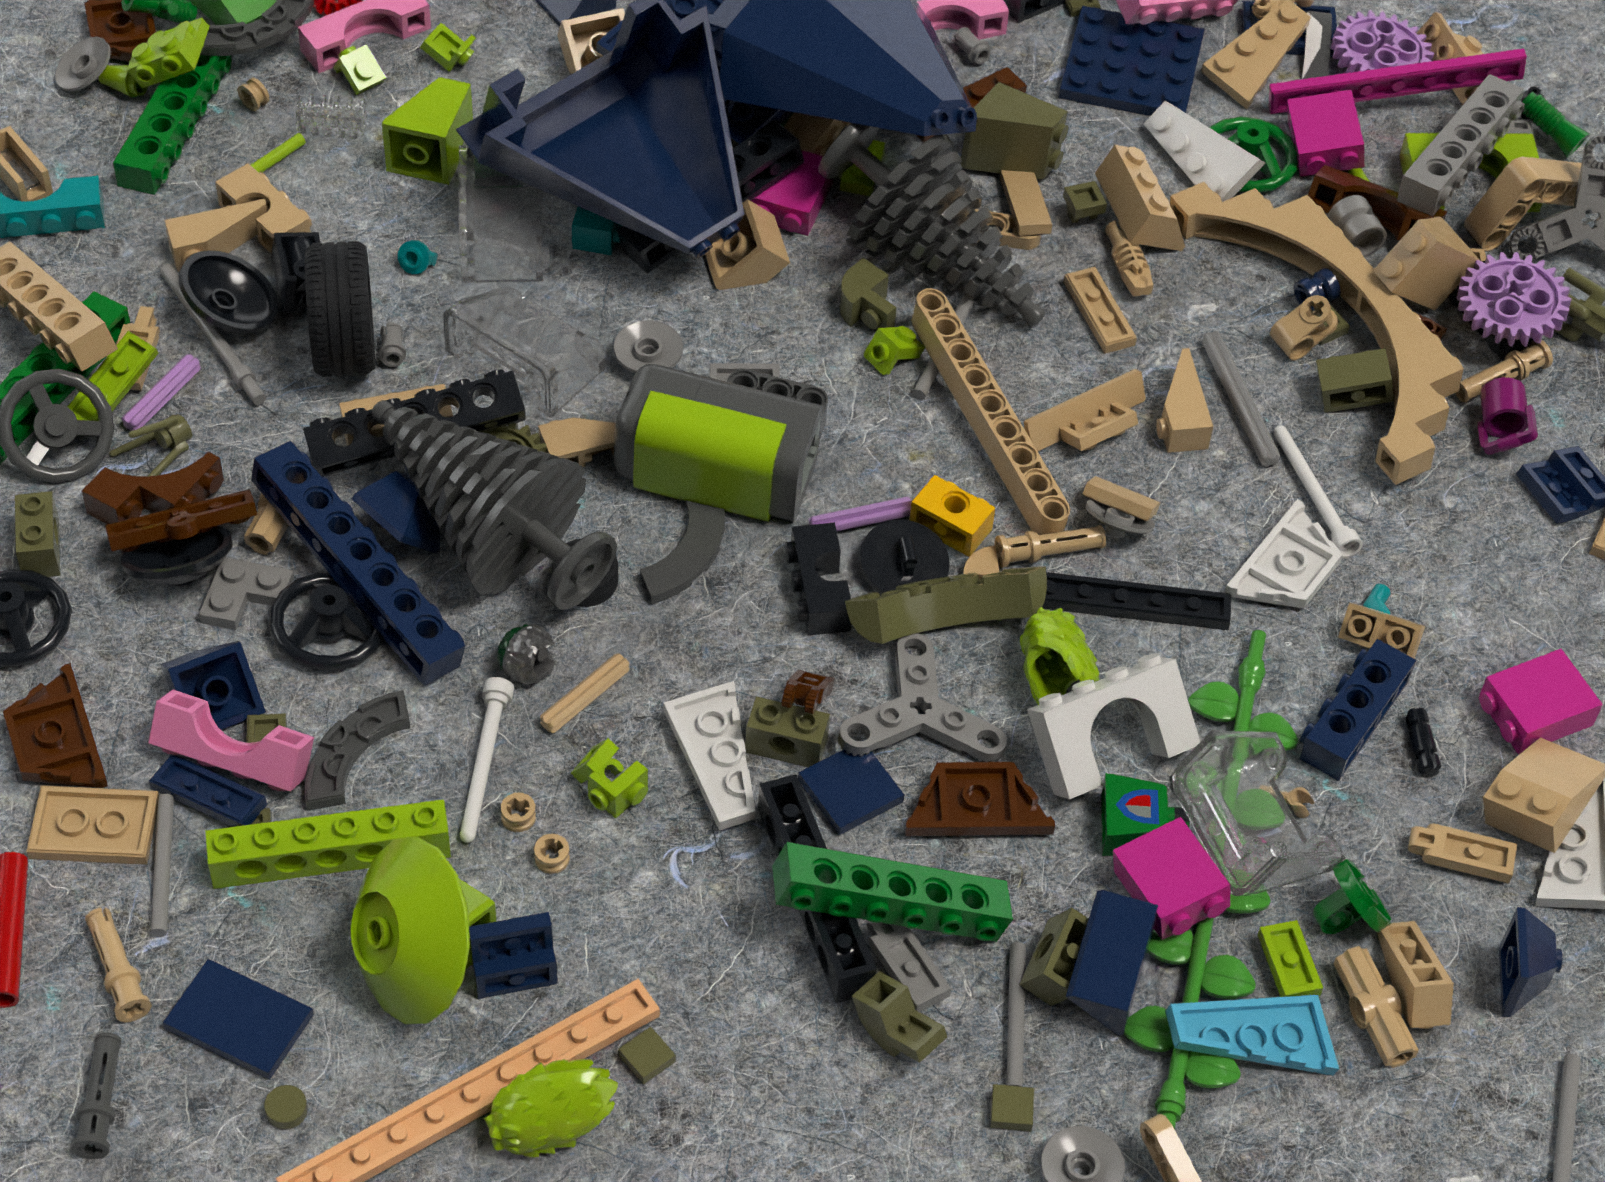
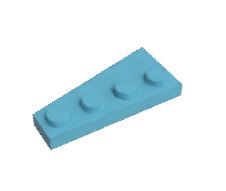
M1318 995L1170 1004L1165 1010L1174 1048L1332 1076L1339 1070Z

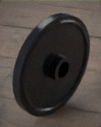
M891 520L879 524L867 534L859 554L862 574L868 584L879 594L896 590V587L899 585L946 577L950 566L948 551L940 537L928 527L910 520Z

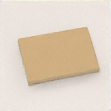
M41 785L26 851L28 859L147 865L157 816L158 791Z

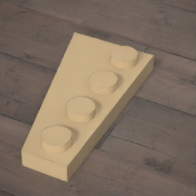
M1285 0L1203 63L1201 72L1245 109H1248L1258 91L1262 90L1269 76L1281 64L1282 58L1292 49L1308 27L1311 16L1291 0Z

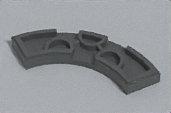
M277 0L268 10L262 13V18L249 24L239 22L228 25H209L210 27L200 55H238L273 45L293 33L306 20L314 6V0Z
M685 501L689 522L682 541L664 559L640 569V579L651 604L666 600L684 591L692 585V581L703 571H707L720 551L725 531V509Z
M404 690L389 693L361 704L356 712L349 715L343 721L338 720L321 739L320 746L312 761L308 765L305 778L307 811L346 804L345 787L347 778L359 756L381 738L410 728Z

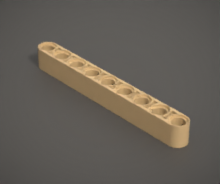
M933 288L921 290L917 294L911 320L912 325L1027 524L1038 535L1063 532L1070 514V506L946 296L941 291Z

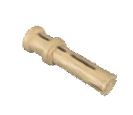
M1543 340L1539 344L1532 341L1529 347L1521 351L1513 350L1509 352L1504 361L1462 380L1456 396L1461 402L1466 403L1470 399L1479 396L1481 388L1493 379L1508 377L1523 380L1529 376L1530 372L1538 368L1546 369L1550 367L1553 363L1552 352Z
M1102 525L1038 535L1037 532L1026 531L1022 536L1005 538L1004 535H997L994 545H996L998 564L1003 568L1012 562L1028 560L1029 563H1036L1038 560H1041L1042 556L1095 548L1101 549L1106 546V535Z
M102 908L94 909L86 915L85 921L106 971L104 987L106 992L113 996L116 1004L114 1008L116 1019L120 1022H133L141 1019L150 1011L152 1006L149 997L143 995L140 988V973L136 968L130 966L110 910L104 908L102 913Z

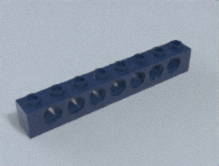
M289 441L255 457L251 481L419 681L425 686L459 668L466 646L462 636L458 631L452 630L442 618L439 609L426 600L416 582L403 573L398 567L394 556L389 552H385L376 541L371 529L366 526L364 527L356 518L351 506L347 502L342 501L333 491L329 480L324 476L321 477L315 470L307 454L302 451L300 452L292 441Z

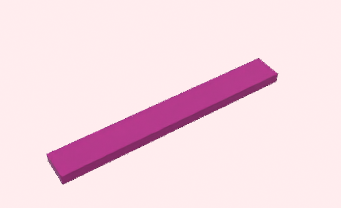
M1523 48L1269 84L1268 106L1270 114L1288 112L1287 99L1352 90L1354 102L1477 86L1489 74L1505 81L1524 79L1527 55Z

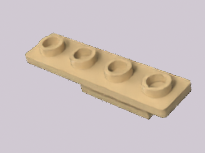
M1434 12L1417 32V35H1426L1425 42L1432 44L1430 51L1434 53L1433 61L1483 54L1481 51L1482 45L1476 38L1470 35L1465 37L1454 33L1441 13ZM1480 85L1452 90L1463 105Z
M1137 369L1129 371L1024 421L1025 431L1036 450L1040 451L1061 440L1081 451L1089 450L1096 447L1097 443L1110 437L1122 435L1127 429L1137 425V412L1130 408L1144 402L1146 399L1142 372Z

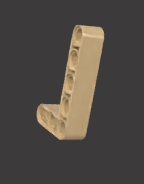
M1518 157L1512 160L1468 215L1464 222L1465 229L1482 249L1491 251L1505 241L1534 202L1574 206L1581 163L1532 157Z

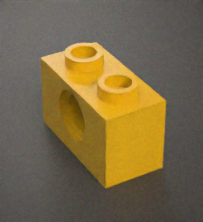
M934 475L911 502L909 520L928 527L940 537L944 544L970 557L992 531L996 507L990 505L986 500L962 490L953 482Z

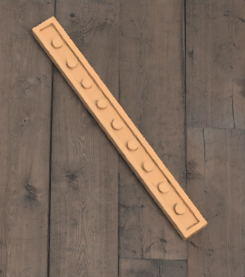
M636 979L276 1178V1182H365L490 1112L492 1102L499 1090L506 1087L518 1075L526 1074L538 1063L546 1065L556 1060L565 1059L569 1062L585 1059L660 1017V1008L641 981Z

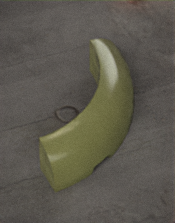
M1046 566L1004 569L1002 572L983 575L982 579H979V575L974 572L897 586L896 590L882 593L881 597L878 592H871L845 601L850 622L857 632L870 642L880 644L911 634L948 626L1000 619L1030 618L1034 613H1037L1038 608L1042 607L1045 602L1047 590Z

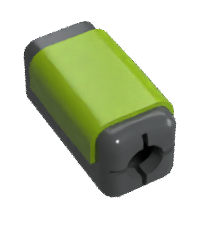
M646 364L635 372L615 420V469L621 477L633 481V487L636 489L681 501L687 500L725 509V512L769 522L771 516L795 522L816 464L819 442L826 422L828 396L823 389L816 386L746 369L732 372L726 382L657 364Z

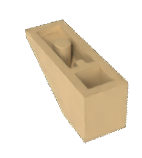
M265 199L164 220L168 243L177 272H180L186 259L197 252L213 250L230 253L258 235L256 218L267 212Z
M1182 348L1164 404L1162 417L1157 419L1156 423L1158 438L1164 440L1167 453L1208 449L1213 431V423L1189 348Z
M572 417L563 420H553L538 426V434L540 435L541 443H546L547 453L558 456L560 459L576 461V463L585 467L586 462L592 461V455L611 449L614 456L615 423Z
M1415 921L1392 923L1378 932L1377 935L1392 986L1398 992L1402 1004V1013L1410 1027L1430 1029L1434 1026L1450 1025L1454 983Z

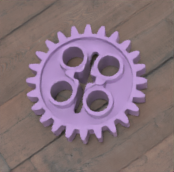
M1371 10L1368 11L1366 17L1362 13L1357 12L1355 18L1348 15L1346 21H1340L1333 35L1331 49L1334 50L1332 57L1340 59L1337 66L1341 68L1347 67L1346 73L1430 62L1434 53L1430 51L1432 44L1425 42L1427 36L1416 34L1418 31L1417 26L1409 28L1407 27L1408 20L1400 23L1397 21L1395 14L1389 19L1386 18L1383 11H1381L1379 16H1375Z
M1500 252L1499 260H1495L1489 254L1486 257L1485 263L1476 260L1474 268L1468 267L1465 276L1461 277L1457 300H1459L1458 311H1464L1463 321L1473 320L1472 331L1480 328L1484 329L1483 338L1493 334L1497 344L1502 338H1506L1509 346H1513L1515 340H1520L1525 347L1528 345L1529 338H1532L1539 344L1543 335L1552 338L1554 330H1561L1563 321L1567 319L1571 298L1568 297L1570 288L1563 286L1564 277H1554L1555 267L1547 270L1543 268L1544 260L1534 264L1532 263V255H1528L1525 260H1520L1518 252H1514L1512 259H1508L1504 252Z

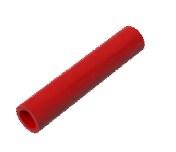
M18 852L0 854V1008H9L18 1004L20 994L28 858Z

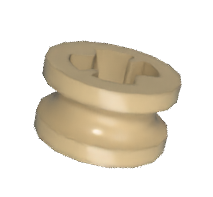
M250 78L246 84L240 85L237 89L242 103L251 111H257L261 105L267 104L270 100L267 89L256 78Z
M512 793L505 797L501 803V821L504 827L513 832H523L530 829L536 821L533 798L524 793ZM515 808L519 812L525 810V815L520 816L518 813L512 814L511 810Z
M552 833L546 834L536 841L534 859L539 870L544 873L554 874L563 871L568 866L570 860L569 844L564 837ZM554 849V853L558 852V857L550 858L549 854L546 855V850Z

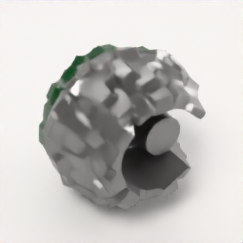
M524 624L522 627L513 628L505 633L497 651L500 670L508 675L513 682L528 685L538 683L541 678L548 674L551 675L555 660L549 655L548 649L544 647L546 645L554 646L555 644L550 638V633L536 624Z

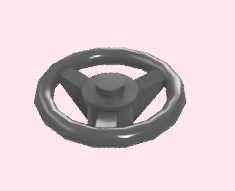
M59 368L35 371L17 381L1 401L0 446L11 464L30 478L50 483L74 481L95 470L109 452L114 434L111 406L100 388L81 374ZM61 383L75 387L89 397L98 413L99 421L77 420L73 411L68 407L52 404L43 384ZM29 392L38 412L33 424L37 440L27 456H24L13 439L11 421L15 406ZM75 436H98L96 445L88 456L71 467L52 469L39 465L50 447L65 446Z

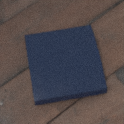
M1579 446L1554 450L1548 460L1523 464L1516 474L1556 524L1578 519L1605 507V477Z
M549 912L469 927L470 949L478 999L558 984L557 962L553 949L552 923Z

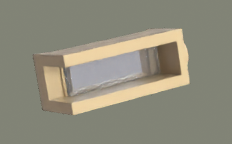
M11 126L1 129L0 178L19 201H36L53 194L47 168Z

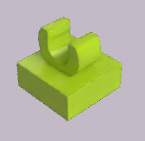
M609 738L603 740L589 750L571 774L581 784L588 780V776L592 772H596L608 783H611V780L605 775V768L610 770L615 776L624 770L623 765L618 760L612 758L619 748Z

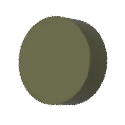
M282 1085L274 1088L269 1092L264 1102L267 1120L271 1125L279 1129H291L298 1126L304 1121L308 1112L304 1093L292 1085Z

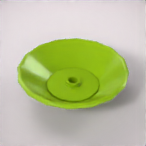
M420 837L394 839L374 857L362 881L350 926L351 944L366 984L382 1009L404 1024H428L450 1007L464 980L470 948L468 906L458 874L439 848Z

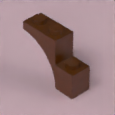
M208 451L199 460L183 469L157 476L126 475L105 467L82 490L86 512L108 525L139 517L143 509L156 513L204 501L211 493L217 492L224 481L220 457Z

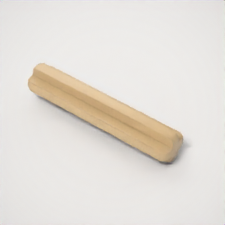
M620 653L614 654L541 714L540 724L549 733L558 731L629 672V661Z

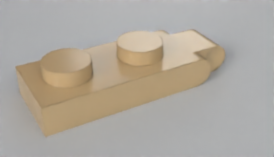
M1429 824L1427 828L1420 826L1411 828L1408 850L1413 854L1422 855V860L1427 864L1505 883H1510L1513 876L1517 843L1439 824Z

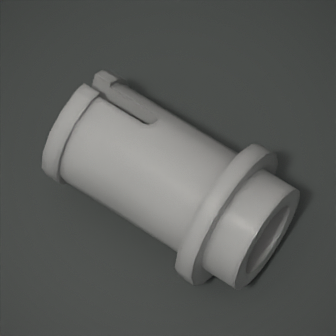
M960 28L954 34V44L967 54L970 62L983 64L989 59L991 54L989 44L984 40H979L969 28Z
M387 323V334L384 325L380 329L382 346L378 351L379 358L386 366L396 367L406 358V349L402 345L403 330L397 323Z

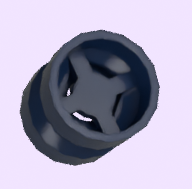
M1328 268L1315 272L1310 279L1303 278L1297 281L1293 287L1299 305L1307 298L1315 295L1325 297L1328 302L1338 299L1341 295L1339 282Z

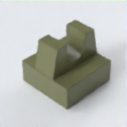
M1095 181L1064 187L1063 198L1067 204V213L1072 223H1077L1079 218L1084 217L1096 219L1098 214L1106 213L1107 202Z

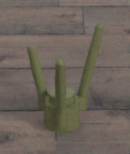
M173 414L162 421L130 431V438L141 437L111 450L109 455L115 457L156 439L163 449H173L148 475L157 476L179 454L189 449L186 441L192 438V430L183 416Z

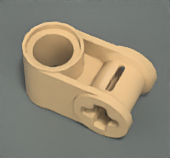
M1319 295L1311 296L1288 315L1279 319L1272 326L1270 336L1289 359L1298 360L1336 330L1338 318L1335 312L1331 310V305L1325 297Z

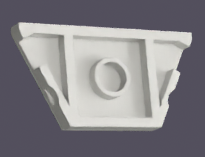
M1297 499L1226 585L1225 593L1231 594V597L1304 609L1340 564L1343 554L1334 542L1326 537L1325 531L1318 522H1311L1304 512L1306 506Z

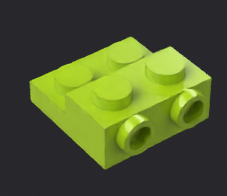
M201 17L191 22L184 21L177 27L164 32H155L148 39V43H141L132 51L127 71L142 88L195 70L210 26Z

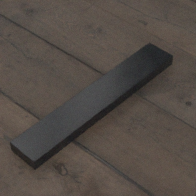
M1046 572L1047 590L1045 602L1042 606L1043 609L1056 610L1062 608L1063 611L1229 630L1231 620V594Z

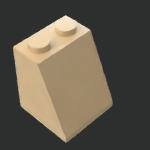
M1434 217L1419 219L1373 271L1392 293L1435 311L1460 284L1461 277L1465 276L1466 269L1468 267L1474 268L1475 261L1479 259L1443 218Z

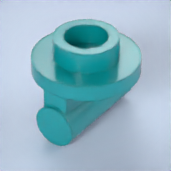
M409 240L400 246L397 257L404 271L410 274H419L424 272L429 265L434 266L436 264L438 254L430 251L419 240Z

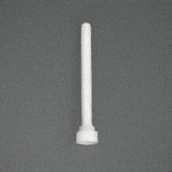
M1282 425L1277 426L1274 429V436L1332 533L1330 536L1331 541L1334 542L1343 554L1341 559L1354 556L1361 550L1363 546L1362 540L1356 530L1344 526L1286 427Z
M491 677L484 682L482 699L487 709L460 831V839L465 843L472 842L476 836L501 712L511 703L514 685L500 677Z

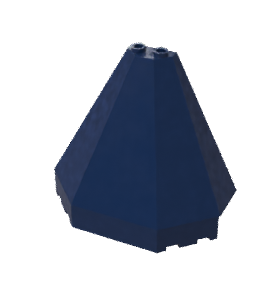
M635 0L628 4L612 51L519 104L526 79L517 68L491 83L482 114L456 129L477 158L478 163L684 253H693L696 258L710 251L714 242L719 239L727 241L740 231L737 224L744 217V209L706 5L679 20L664 0Z
M722 0L723 3L713 14L708 13L710 26L724 30L720 72L723 99L921 136L976 132V110L972 108L929 18L916 0Z

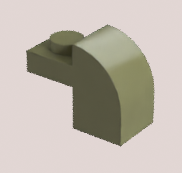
M862 258L849 268L842 278L840 314L850 327L859 320L863 321L868 328L876 331L878 328L895 327L897 307L886 300L889 275L865 258Z
M880 971L852 995L862 1025L873 1040L893 1057L902 1052L920 1063L947 1038L944 1025L915 1010L908 986Z

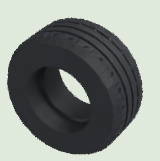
M344 241L337 242V244H334V242H327L325 244L313 243L305 249V286L314 372L322 377H332V375L338 377L344 376V374L347 376L369 374L375 369V343L366 245L359 241H349L348 243Z

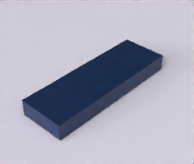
M171 754L149 780L152 790L158 791L161 794H170L174 797V800L234 827L251 825L268 804L264 795L177 755Z

